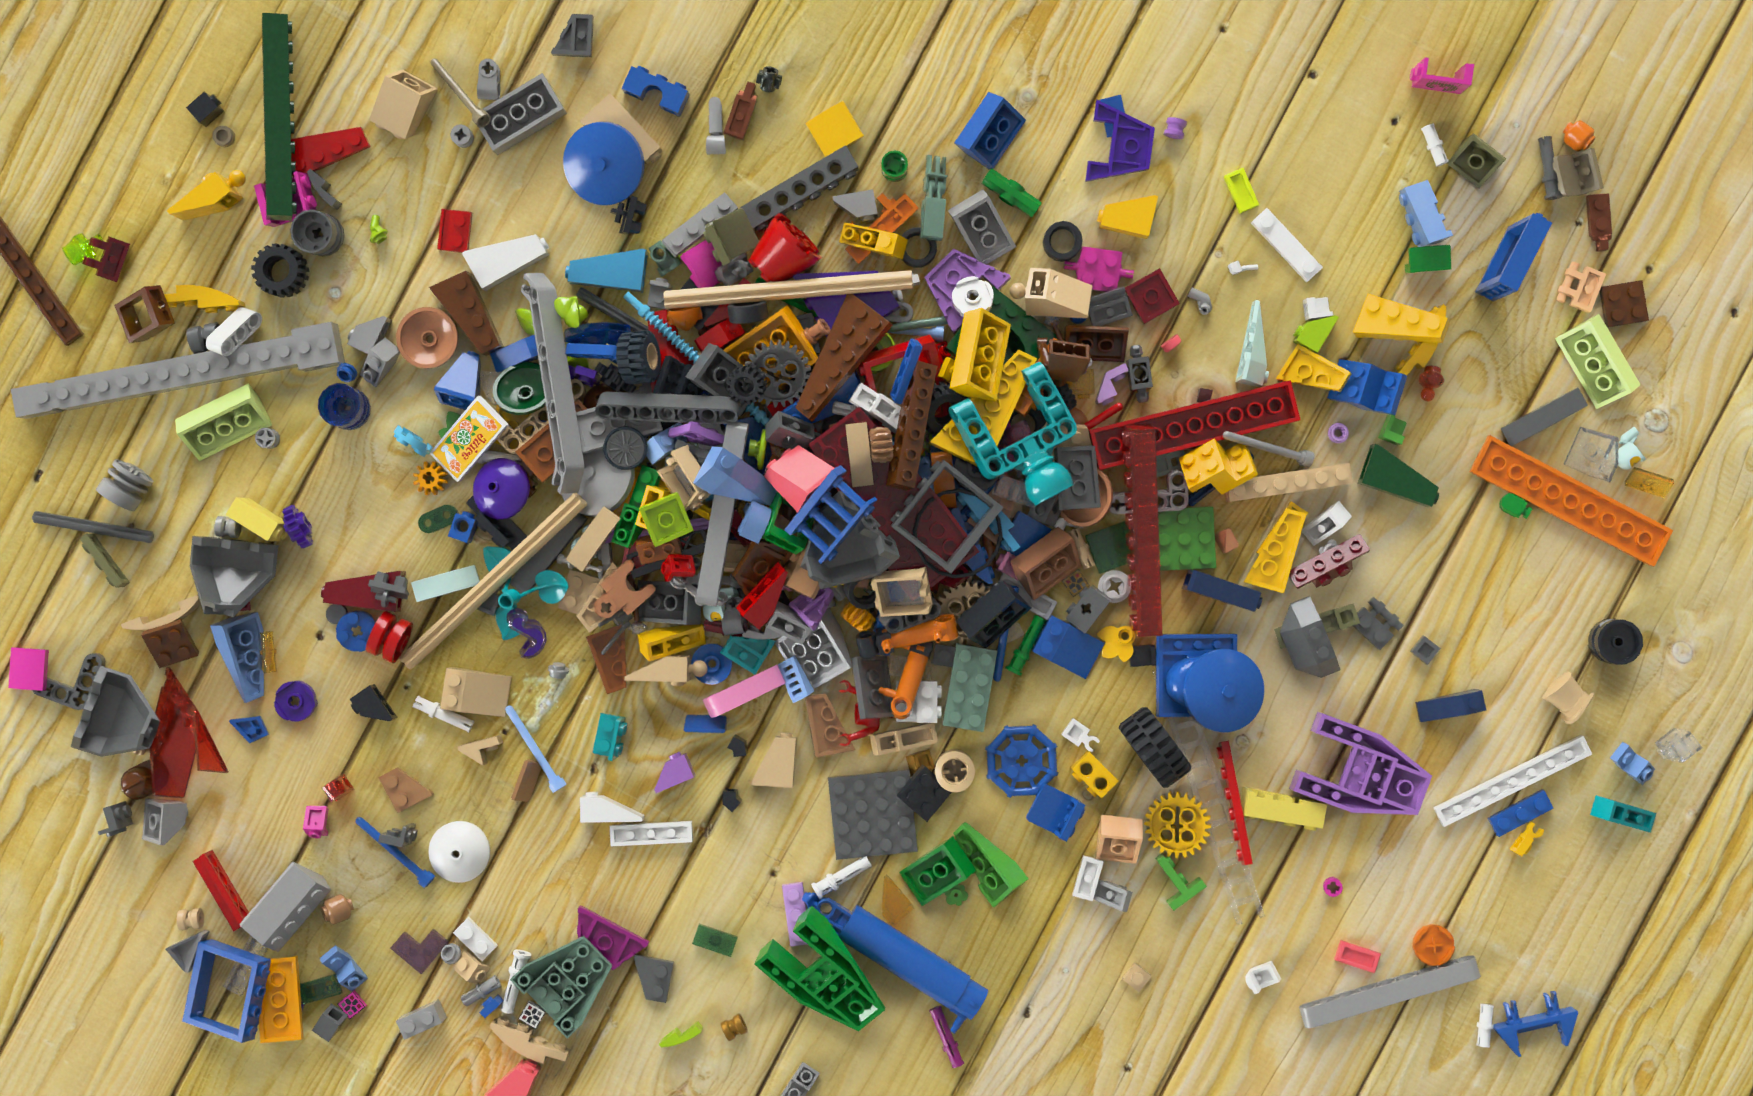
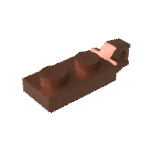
M747 81L745 90H740L736 94L724 130L725 135L744 141L757 103V96L754 95L756 89L754 83Z
M1609 193L1587 195L1589 237H1591L1592 241L1596 242V252L1609 250L1608 240L1612 239Z

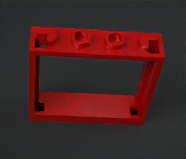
M930 334L916 338L915 340H918L923 347L921 351L925 350L928 363L937 366L934 383L939 385V381L944 382V379L938 376L941 366L935 341ZM909 341L869 353L858 367L860 376H864L865 379L863 384L877 393L871 367L904 357ZM949 402L943 403L937 408L935 417L940 418L949 414ZM877 419L872 420L877 427L886 428Z

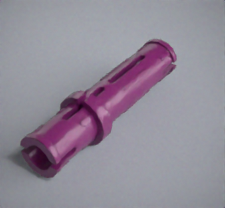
M941 1005L930 1009L929 1012L944 1045L942 1047L943 1051L947 1053L952 1068L960 1067L964 1064V1061L958 1050L959 1044L953 1038Z

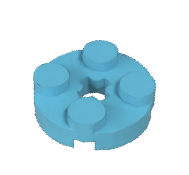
M400 425L394 430V437L397 438L398 442L404 446L412 445L411 447L422 457H425L426 454L429 455L433 449L432 445L429 443L426 445L422 442L423 439L404 427L402 429Z

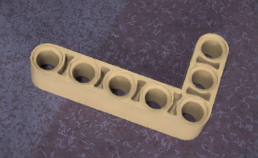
M573 379L571 380L572 387L575 385L581 386L580 393L573 395L574 401L577 399L581 401L586 395V388L581 381ZM546 405L532 413L517 428L513 429L508 425L504 433L497 438L500 444L511 454L516 455V450L549 423V421L541 422L540 420L541 415L547 412ZM528 426H534L535 428L531 436L525 434V429ZM517 439L519 441L518 448L510 449V442Z

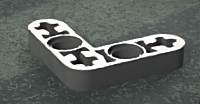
M100 653L87 655L74 687L47 677V687L52 688V690L32 691L40 697L75 710H82L91 693L93 681L100 666L105 667V658ZM96 658V662L99 664L93 667L91 659ZM85 676L92 678V685L90 687H86L83 684ZM59 688H63L66 691L64 699H60L57 696ZM82 696V700L85 702L79 705L77 698Z

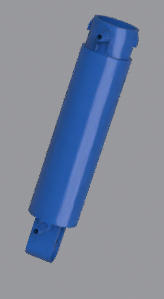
M828 897L818 901L817 911L833 925L832 927L842 942L955 1013L957 1018L952 1024L951 1032L956 1033L967 1018L971 1020L977 1014L987 997L988 989L970 979L968 974L859 905H856L850 911ZM823 903H828L832 909L830 912L824 913L821 911L820 906Z

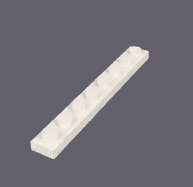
M1580 735L1433 808L1442 826L1445 827L1592 755V752L1584 736Z

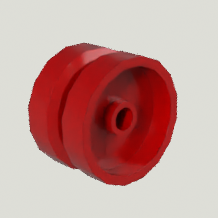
M384 611L369 635L366 652L374 656L382 653L383 660L392 664L395 663L407 646L413 630V623L405 619L397 622L396 615Z

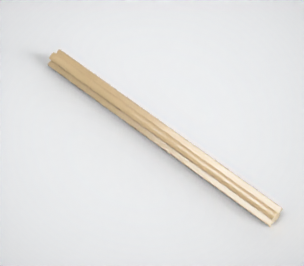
M912 270L671 290L664 292L665 309L913 289Z
M577 492L573 493L410 646L399 657L400 661L405 663V666L410 670L420 663L587 506V502L582 499L581 495Z

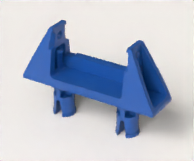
M1550 991L1551 999L1547 993H1543L1547 1008L1546 1012L1519 1018L1515 1000H1510V1006L1508 1003L1503 1002L1507 1020L1494 1024V1030L1518 1057H1521L1517 1033L1550 1027L1554 1024H1557L1562 1044L1565 1046L1569 1045L1578 1011L1573 1007L1560 1009L1556 991Z

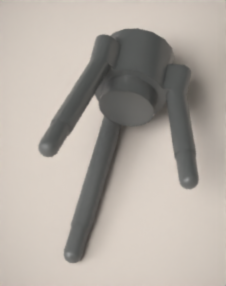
M620 609L612 617L606 618L598 624L601 627L613 620L617 626L622 625L602 650V655L610 649L623 631L631 625L629 622L633 618L631 613L627 615Z

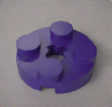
M303 681L284 683L275 694V710L285 720L294 722L305 720L311 716L318 704L314 690ZM292 696L299 697V706L291 704L293 701Z

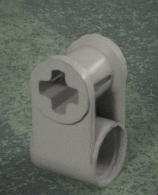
M484 59L479 64L478 99H500V68L492 59ZM489 66H491L494 69L490 71V74H488L485 71L486 69H489Z

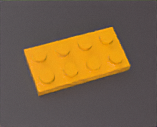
M298 956L268 958L271 959L270 972L267 977L266 992L262 1001V1012L259 1016L260 1043L302 1040L304 1036Z

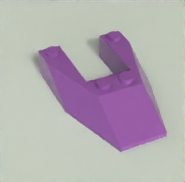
M1317 711L1310 731L1352 746L1339 784L1296 769L1289 789L1352 813L1418 815L1432 775L1382 735Z

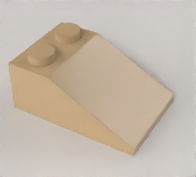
M456 667L446 668L440 709L506 717L505 709L508 704L512 676Z

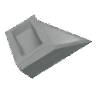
M201 931L166 948V951L184 972L188 973L193 970L198 942L205 941L209 931Z

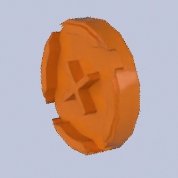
M1429 924L1423 926L1416 932L1413 938L1412 947L1415 955L1421 962L1429 966L1445 964L1451 959L1455 950L1453 936L1440 925Z

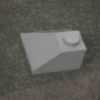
M145 799L142 839L158 845H165L185 825L188 816L187 803L176 800Z

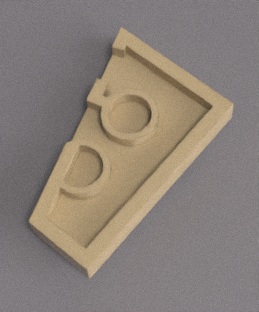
M613 562L576 616L589 633L606 619L595 613L594 604L606 592L600 583L617 569ZM626 579L625 583L628 589L635 591ZM602 603V609L600 611L608 612V606L610 604Z

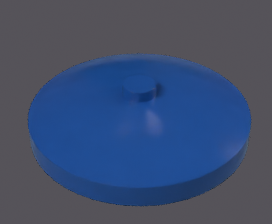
M595 122L581 127L571 136L565 147L563 167L568 183L581 198L597 205H612L626 200L639 187L644 174V156L638 141L628 130L611 122Z
M1215 649L1204 653L1192 663L1184 678L1183 699L1187 711L1199 725L1212 731L1225 733L1237 731L1245 727L1256 717L1264 699V681L1259 668L1248 656L1235 650Z

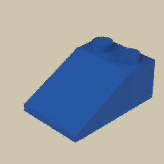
M1050 615L1031 651L1086 679L1105 643Z

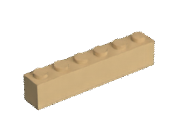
M1350 463L1254 477L1226 492V502L1352 484Z

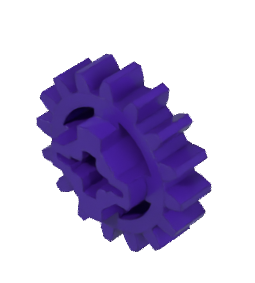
M295 505L284 508V511H282L284 514L283 518L285 519L283 520V526L291 541H296L298 546L300 545L303 549L313 545L312 526L304 512L299 513Z

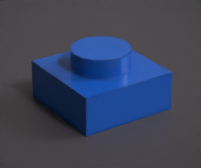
M499 994L494 999L490 996L481 1004L484 1008L479 1013L486 1018L503 1002V999Z

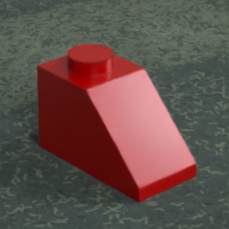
M728 318L695 339L694 342L701 353L708 343L723 349L743 336L745 331L740 324L730 323Z

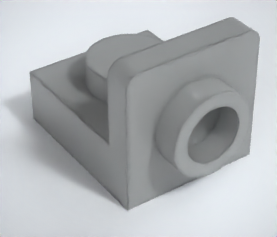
M656 278L655 281L650 280L651 287L647 305L665 310L664 292L671 291L672 285L668 283L667 279Z

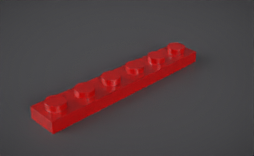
M1229 740L1218 743L1219 747H1216L1218 759L1222 760L1223 767L1220 768L1222 780L1225 779L1227 788H1224L1226 800L1230 801L1231 808H1228V815L1230 821L1233 820L1235 829H1232L1233 839L1238 842L1239 849H1236V856L1238 862H1241L1242 865L1253 864L1230 744Z

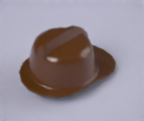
M148 760L128 769L121 778V791L127 797L134 800L143 799L159 791L165 786L168 779L166 767L157 760Z

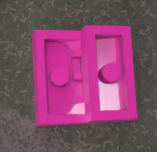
M706 240L680 256L692 272L690 278L698 288L714 287L720 283L715 275V270L722 263L721 261H716L712 252L715 250L712 242L708 244Z
M11 647L8 688L46 691L49 650Z

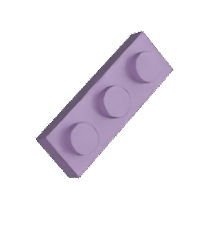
M803 882L782 884L790 947L806 945L807 943L793 932L798 917L806 911V903L802 901L804 895Z

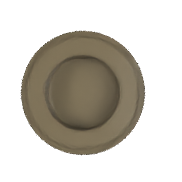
M219 126L213 131V140L221 147H229L235 141V134L229 127Z

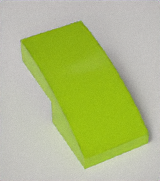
M699 1021L683 1033L676 1027L660 1040L659 1045L662 1048L686 1042L701 1033L703 1027Z

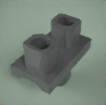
M745 252L731 259L730 263L718 267L715 270V275L718 282H723L724 286H730L748 276L754 270L748 262L747 253Z
M378 571L374 580H369L368 586L371 587V592L376 593L375 599L381 600L382 607H387L389 602L396 603L397 598L408 600V580L406 577L396 576L394 585L388 584L389 575Z

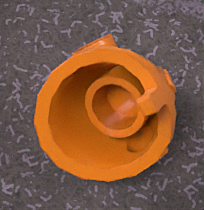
M701 306L667 309L668 324L675 325L684 331H689L698 320L702 319Z

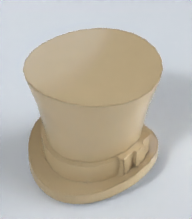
M1565 672L1549 686L1542 699L1559 709L1561 718L1565 723L1572 724L1581 717L1595 694L1592 692L1588 695L1581 689L1572 673Z
M950 749L942 753L938 758L935 775L938 783L945 790L961 792L971 785L975 775V768L971 758L964 751Z

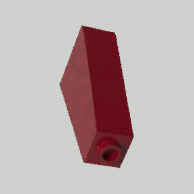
M406 571L387 572L386 574L389 575L388 584L394 585L396 576L405 577ZM376 574L325 582V586L321 589L323 603L391 612H401L402 598H397L396 603L389 602L387 607H382L381 600L375 599L376 593L371 592V587L368 586L369 580H374Z

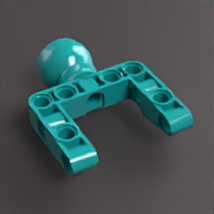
M1037 362L1021 370L1034 404L1038 411L1041 410L1048 425L999 451L985 423L969 398L949 407L950 416L981 474L987 479H994L1012 469L1022 471V475L1027 476L1025 480L1026 495L1035 506L1074 485L1069 471L1060 463L1053 462L1054 456L1051 455L1054 447L1070 439L1077 431L1076 422L1041 362ZM1040 389L1046 390L1048 397L1042 396ZM970 425L976 428L977 434H972L969 431ZM1061 425L1067 428V434L1062 433L1060 429ZM1043 434L1050 438V443L1044 442ZM1007 453L1013 454L1014 462L1008 460ZM990 462L997 466L996 472L989 468Z

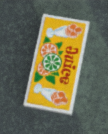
M481 395L477 396L432 449L430 454L457 482H460L509 424Z

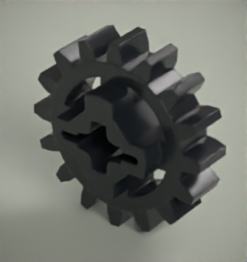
M599 362L594 369L602 375L600 381L617 392L625 390L628 393H633L637 387L634 384L625 383L618 367L612 363L607 367Z

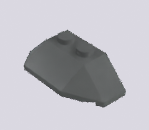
M1307 596L1290 603L1280 634L1295 669L1320 678L1340 671L1337 657L1311 597Z

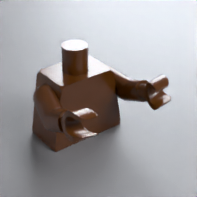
M1038 337L1037 350L1039 351L1041 363L1048 370L1051 379H1054L1055 385L1064 386L1066 381L1077 382L1079 377L1086 373L1091 360L1090 345L1050 339L1048 352V345L1046 344L1048 338Z

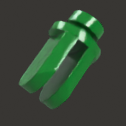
M1513 493L1506 494L1499 502L1500 509L1513 517L1519 518L1522 514L1523 518L1527 519L1532 511L1531 507L1526 508L1528 502Z

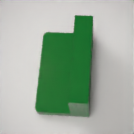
M1450 245L1413 247L1408 249L1409 264H1405V273L1451 270Z

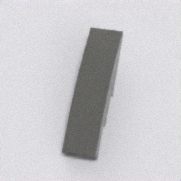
M1577 387L1502 427L1501 430L1509 445L1513 446L1583 409L1588 404Z

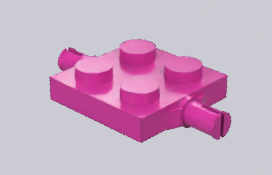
M1082 246L1077 262L1065 261L1064 269L1076 271L1077 280L1092 285V290L1107 292L1116 289L1121 277L1133 279L1134 276L1129 275L1134 274V270L1122 269L1121 260L1123 252Z

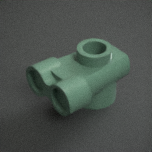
M661 240L648 248L651 258L659 267L657 271L661 277L682 264L679 258H675L662 244ZM659 249H663L664 256L658 255Z

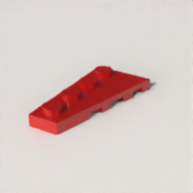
M362 127L291 139V141H295V154H291V161L295 162L296 171L308 175L307 171L309 169L316 172L371 146Z

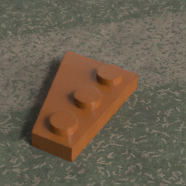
M622 625L586 637L607 694L626 688V681H624L626 676L625 630L604 655L601 654L602 650Z

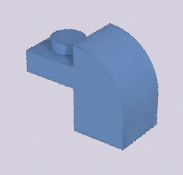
M752 500L751 504L746 503L743 509L745 516L738 528L740 536L759 543L768 525L771 509Z

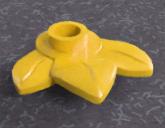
M1107 626L1097 633V636L1105 642L1102 649L1103 658L1112 659L1119 655V658L1126 662L1132 657L1134 652L1132 644L1135 641L1136 635L1131 627L1122 626L1116 628L1114 626ZM1124 633L1129 634V638L1127 640L1122 639V635Z

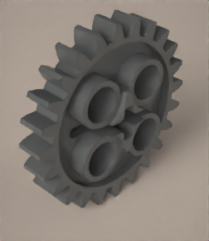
M770 340V346L768 347L762 343V350L755 347L756 355L749 354L751 361H745V364H750L749 367L756 365V370L764 367L766 370H762L760 374H765L770 379L765 386L767 388L764 394L758 399V402L765 399L766 406L772 401L774 407H777L778 402H781L782 406L785 407V401L788 400L793 404V397L799 400V392H803V386L808 381L806 379H809L811 374L807 372L811 370V366L805 365L808 362V357L801 358L804 354L803 350L796 352L797 345L789 348V341L783 346L781 340H778L777 345H774L773 341ZM769 357H774L777 360L772 365L767 364L765 361ZM788 364L796 365V369L793 371H788L785 367ZM778 370L781 371V374L777 377L774 376V373H777ZM745 377L744 382L749 383L747 390L754 389L752 380ZM781 383L789 384V388L786 390H781L778 386Z

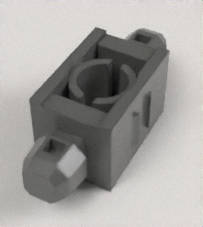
M1133 345L1130 348V356L1133 359L1126 361L1129 370L1127 371L1130 391L1137 390V401L1144 403L1148 402L1149 392H1146V389L1153 387L1149 356L1141 357L1143 355L1142 347L1140 345ZM1144 364V366L1140 365L1139 369L1144 371V378L1141 382L1146 379V383L1135 384V382H1140V379H1137L1134 375V371L1138 366L1132 368V365Z

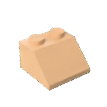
M1101 815L1098 828L1096 859L1136 864L1143 840L1142 819Z

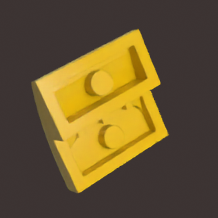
M844 101L830 107L806 123L825 157L845 145L847 147L851 146L864 137Z

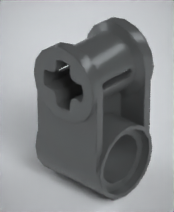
M732 597L725 604L722 630L726 636L747 632L748 620L736 609L742 601L741 597Z

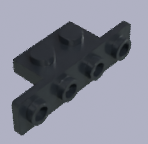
M474 496L466 502L477 514L475 519L478 521V527L482 531L488 532L492 536V541L497 546H509L514 550L527 537L510 518L499 520L486 516L477 507Z

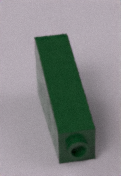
M1370 445L1357 484L1425 507H1432L1433 504L1437 503L1439 499L1438 486L1380 445Z

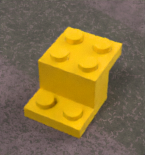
M1212 439L1179 458L1188 489L1192 493L1211 483L1221 494H1224L1258 476L1248 446L1240 443L1225 451L1215 439Z

